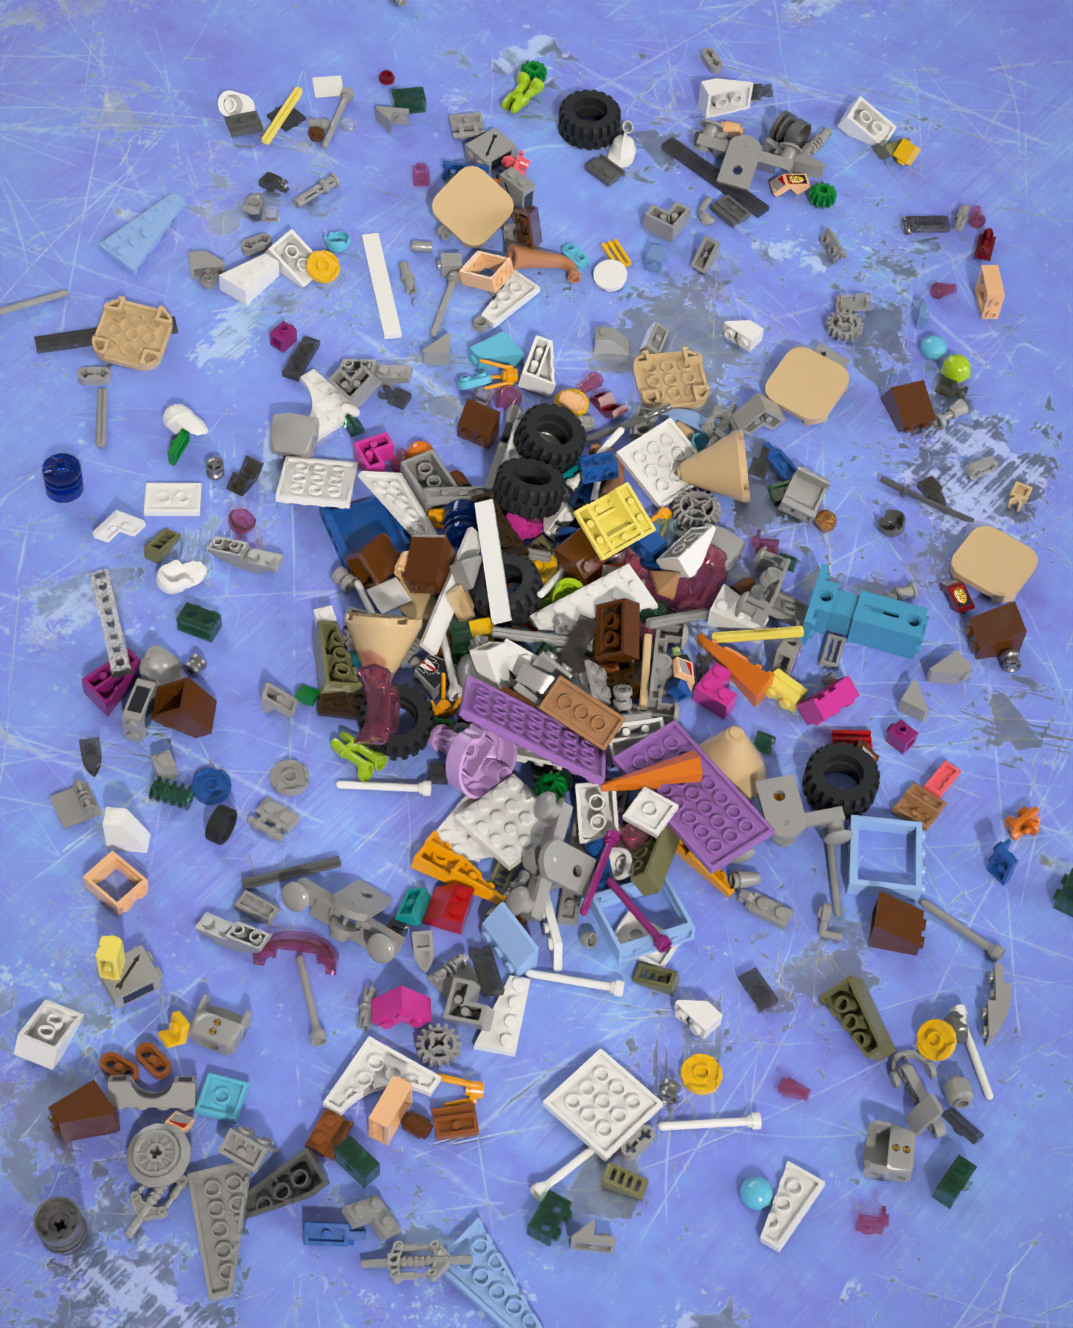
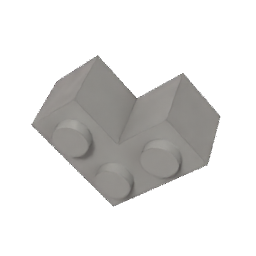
M678 202L668 211L653 204L644 215L643 229L672 243L689 223L691 209Z
M364 365L352 377L339 367L328 379L358 409L383 383Z
M759 393L751 397L749 401L732 414L738 429H743V432L749 436L762 425L773 431L786 420L779 405Z
M453 978L443 1015L445 1020L451 1024L490 1032L495 1011L487 1005L477 1003L481 986L471 980Z

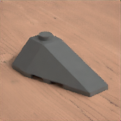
M306 1147L248 1191L245 1217L249 1219L313 1197L329 1185L330 1181L326 1169L316 1153Z

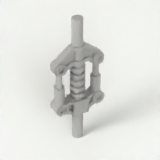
M732 403L728 410L714 407L711 410V416L701 426V429L707 433L710 440L706 448L725 437L724 432L727 426L730 433L739 430L732 417L737 408L735 403ZM715 417L720 419L716 427L713 425Z
M182 1175L174 1182L176 1186L170 1193V1198L164 1206L154 1207L157 1205V1201L161 1199L160 1196H163V1191L167 1190V1186L153 1188L145 1199L146 1202L142 1200L140 1195L146 1187L145 1185L141 1184L137 1191H133L130 1194V1201L136 1217L124 1234L126 1238L131 1240L143 1221L160 1220L168 1216V1208L172 1202L189 1185L188 1178L185 1175Z
M437 1240L431 1241L430 1245H419L418 1243L403 1244L402 1241H396L393 1243V1248L388 1253L387 1258L361 1260L362 1268L387 1267L393 1284H400L402 1280H416V1278H428L429 1281L435 1282L450 1265L473 1264L472 1255L450 1256L448 1251ZM431 1250L434 1256L427 1255L426 1257V1255H421L420 1257L416 1255L415 1257L404 1256L405 1252ZM402 1267H431L427 1273H416L415 1271L402 1272Z

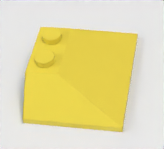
M629 482L573 512L601 561L656 531Z

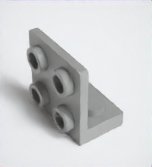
M589 659L585 660L587 671L579 673L583 691L606 706L610 705L611 691L606 684L607 673L605 669Z
M239 1126L238 1128L229 1129L218 1152L257 1173L267 1153H277L278 1148L273 1146L275 1142L269 1138L257 1137L255 1135L256 1131L253 1129Z

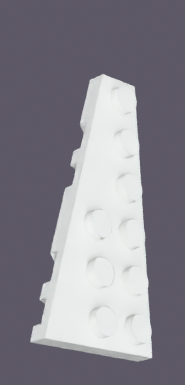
M361 471L358 474L362 482L411 536L413 534L438 535L402 473Z
M628 563L530 615V620L538 632H548L555 630L553 624L558 617H568L581 624L590 620L595 622L597 604L627 598L640 603V612L642 609L651 608V610L657 609L658 604Z

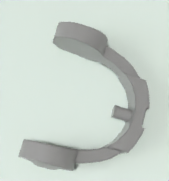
M916 1050L900 1051L894 1055L889 1073L890 1081L894 1088H899L901 1085L896 1064L902 1059L905 1062L909 1061L908 1058L920 1061L928 1077L931 1080L937 1078V1071L933 1062H928Z

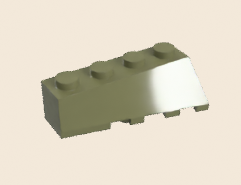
M318 621L312 636L319 696L341 692L354 693L363 689L362 682L357 677V670L351 663V655L344 646L345 641L337 622Z
M668 824L658 838L651 836L643 830L635 833L637 839L634 842L636 852L633 853L635 862L632 864L630 880L644 897L661 891L680 841Z
M849 975L818 997L827 1005L830 1013L839 1020L842 1028L851 1035L852 1040L867 1059L882 1061L896 1051L862 978Z

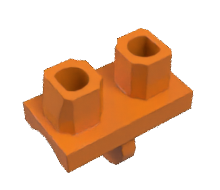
M1023 806L1018 811L1017 819L1012 816L1005 819V828L1010 831V838L1015 841L1028 833L1032 836L1039 833L1038 826L1041 824L1038 818V812L1040 811L1038 807L1034 806L1029 809Z

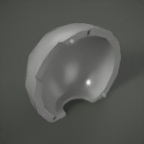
M153 645L143 654L139 665L141 679L155 682L157 687L183 679V670L178 657L172 655L167 649L160 647V645Z

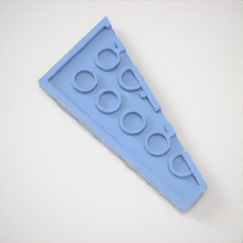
M175 192L170 193L99 243V249L135 275L138 267L145 262V257L153 251L163 237L164 231L168 230L171 226V221L184 208L185 200Z
M478 1217L447 1249L450 1256L472 1255L473 1264L450 1265L442 1275L500 1328H543L536 1315L530 1309L524 1294L518 1288L517 1282Z

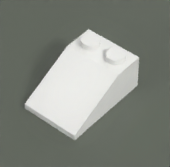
M718 78L702 81L698 107L704 118L707 119L749 109L753 83Z
M861 96L849 106L837 125L848 136L875 147L887 144L897 128Z
M291 229L268 248L266 254L279 261V272L302 288L313 280L306 271L307 259L313 251Z
M714 526L690 528L656 560L661 570L680 572L679 578H691L694 576L696 570L703 563L716 528Z
M575 784L579 844H586L603 838L606 830L609 829L619 833L617 791L601 792L600 785Z
M45 999L18 1033L14 1055L53 1070L63 1057L84 1014Z

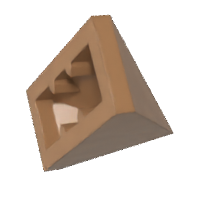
M651 571L649 574L656 593L673 600L680 572Z

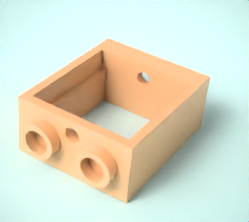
M477 251L459 270L462 285L494 293L514 273L511 258ZM484 268L496 271L492 277L479 274Z
M981 265L975 293L981 319H998L1005 293L998 265Z
M113 850L83 876L84 887L118 916L123 912H127L133 903L139 898H143L149 890L147 879ZM115 869L136 885L118 902L97 886Z
M393 1076L368 1118V1136L387 1146L399 1127L403 1115L412 1104L413 1085L407 1079Z

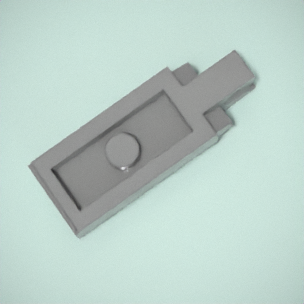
M742 889L738 895L737 901L745 905L748 913L782 930H785L794 914V911L759 893H751Z

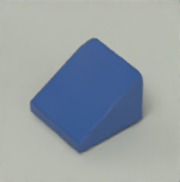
M675 677L668 681L665 691L676 701L680 702L692 697V693L685 680Z

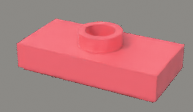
M945 760L923 788L941 798L958 778L961 770Z

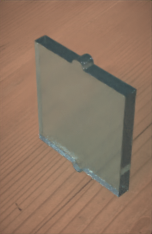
M656 519L653 525L656 531L666 540L665 547L670 548L673 544L674 536L677 535L678 520Z

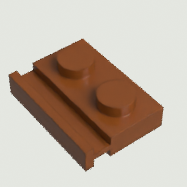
M474 1103L432 1109L436 1141L479 1135Z
M325 1109L305 1143V1148L307 1147L316 1154L333 1161L351 1131L353 1122L347 1121L344 1117Z

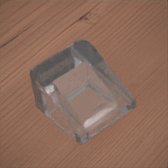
M264 205L262 221L279 222L280 206Z
M487 385L475 387L472 399L486 406L497 394L496 389L484 390V387Z

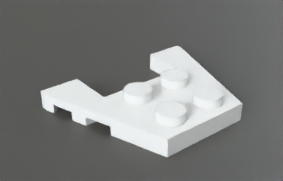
M465 795L436 831L439 833V838L442 841L451 844V849L456 854H462L471 864L480 862L481 859L494 857L455 822V816L475 802V799Z

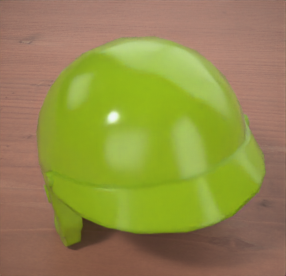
M953 354L944 360L940 373L945 375L947 384H958L970 378L971 364L965 356Z
M573 578L559 580L551 590V601L554 603L584 586L580 581Z

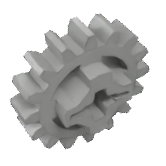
M843 309L842 312L836 310V313L831 312L830 316L827 317L825 328L828 334L832 333L831 338L837 337V341L843 339L844 342L849 339L852 342L854 338L858 339L859 335L862 334L864 323H862V318H857V313L853 315L852 310L846 312Z
M439 1023L436 1024V1028H433L431 1024L428 1025V1031L422 1029L421 1035L417 1036V1057H423V1064L430 1062V1068L434 1064L437 1065L438 1069H441V1064L448 1068L449 1061L455 1063L456 1056L460 1057V1049H462V1042H459L460 1035H455L454 1028L449 1031L448 1024H445L443 1028L440 1027ZM426 1042H427V1046H428V1050H427V1051H426L425 1046H424ZM450 1042H452V1045H453L452 1050L450 1049V1046H449V1043H450Z

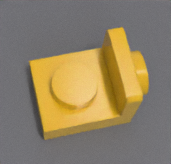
M180 1011L172 1012L169 1029L159 1031L158 1037L167 1048L185 1044L190 1023Z

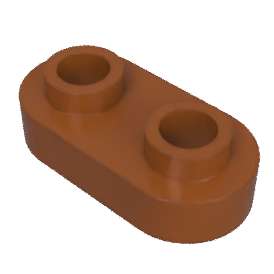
M144 1042L137 1046L135 1050L136 1059L153 1078L162 1080L170 1075V1061L154 1044ZM145 1054H150L147 1058L143 1057ZM159 1068L164 1069L162 1072L157 1071Z
M107 1052L101 1056L100 1068L103 1073L108 1076L132 1074L134 1081H138L139 1069L136 1064L115 1052ZM110 1063L115 1064L113 1067H108Z

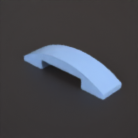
M672 408V410L661 414L659 417L663 421L671 418L675 424L681 421L700 431H703L701 426L708 419L697 412L679 408Z

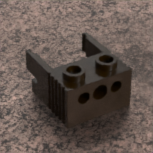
M590 657V661L597 664L593 657ZM632 661L619 664V671L607 673L606 684L611 691L610 700L615 698L613 687L620 684L632 687L631 699L639 697L641 683Z

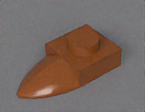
M597 662V665L604 668L606 673L619 671V664L617 662Z

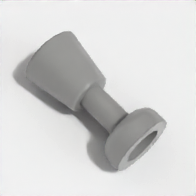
M957 399L947 409L945 414L935 413L936 420L932 425L937 430L944 429L948 419H955L968 413L967 404L962 399Z

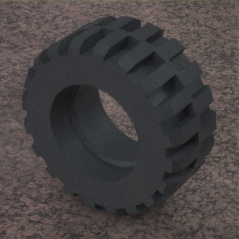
M584 89L581 92L579 90L575 91L574 94L568 95L561 102L558 129L563 139L569 142L571 146H577L581 150L583 148L590 151L592 149L599 150L601 147L609 146V143L612 144L614 138L619 135L621 109L610 95L607 96L602 91L597 92V90L593 89L592 91ZM583 118H591V119H595V120H598V121H585V120H582V119H583Z
M542 403L541 406L537 404L529 408L520 420L514 433V445L517 447L518 454L525 457V459L533 458L537 461H544L545 464L552 465L554 469H558L562 473L571 469L583 452L587 441L585 428L581 426V420L576 418L572 411H567V408L559 407L558 404L549 405L548 403ZM539 432H546L555 436L562 445L546 441Z
M520 457L519 459L511 458L504 461L498 467L492 495L497 504L503 510L509 511L510 514H516L522 518L544 519L545 517L549 518L555 515L561 508L566 481L558 469H554L550 464H545L544 461H537L533 458L525 459V457Z
M502 553L506 584L520 583L521 585L516 591L508 595L512 620L498 624L500 626H507V624L513 626L517 625V622L526 621L527 617L540 608L544 597L539 598L537 592L544 584L538 568L528 557L524 555L519 556L517 553H512V555ZM481 565L474 588L470 589V596L478 614L482 618L490 617L491 620L484 565Z
M391 682V686H387L386 683L380 685V690L373 689L370 692V696H366L359 717L360 735L363 737L366 746L370 745V749L391 757V760L396 761L397 757L406 760L410 754L414 757L418 755L419 750L425 749L431 736V731H433L435 719L434 711H432L433 705L431 701H427V695L424 692L419 693V688L416 686L410 688L408 683L404 682L402 685H397V682ZM393 707L402 708L414 717L415 726L411 731L402 735L390 734L379 725V715Z
M836 742V745H832V743L826 744L824 748H818L809 757L802 779L803 794L807 797V802L810 805H814L813 809L816 811L842 806L845 820L850 819L851 815L860 816L863 812L870 809L875 800L880 784V771L877 770L878 765L875 761H872V756L869 753L865 754L862 748H855L853 744L843 745V742ZM833 772L844 773L852 777L858 786L849 790L838 789L830 785L824 776Z

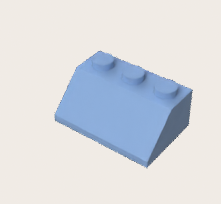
M504 902L500 903L482 923L481 937L485 943L490 944L496 958H500L503 961L506 971L513 976L521 977L525 975L528 969L533 970L537 967L539 947Z

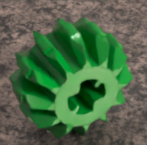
M532 60L522 64L520 72L527 73L530 81L538 78L545 82L547 68L539 60L536 62Z
M822 181L819 184L816 182L815 185L811 186L808 198L811 205H816V208H830L836 201L837 191L829 183L824 184Z
M552 770L549 774L543 772V776L537 777V782L533 783L536 796L550 791L555 794L556 802H559V798L565 799L564 793L568 792L566 779L559 772L554 774Z

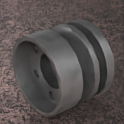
M785 110L773 123L769 138L778 143L791 142L802 148L810 136L812 126L807 121L801 118L798 119L796 115Z
M57 1196L47 1199L36 1210L33 1220L34 1228L47 1250L54 1254L64 1255L75 1251L84 1242L87 1233L86 1221L74 1201L67 1197Z

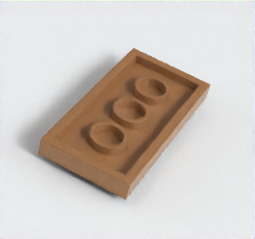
M561 675L538 707L539 710L603 752H605L626 720L625 717Z

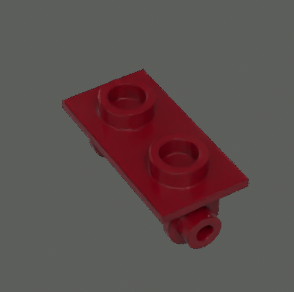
M987 228L983 234H979L974 258L986 261L991 260L996 239L991 228Z

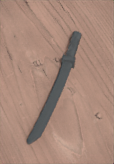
M668 403L648 413L644 410L641 416L587 435L586 443L609 436L619 427L625 430L645 421L649 424L651 423L650 419L672 410V407Z
M882 476L880 480L881 483L902 493L900 496L902 498L908 495L966 522H974L975 520L970 516L910 490V485L908 484L904 487L885 476Z

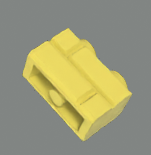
M777 668L773 672L775 673L773 684L767 688L766 696L770 699L773 698L779 702L783 709H788L793 713L797 709L796 705L807 698L808 689Z
M114 935L102 936L95 956L99 976L110 980H120L126 961L123 942Z

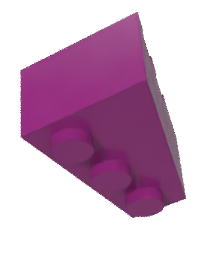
M129 648L81 679L84 694L108 717L136 682L137 678L140 677L139 665L141 660Z

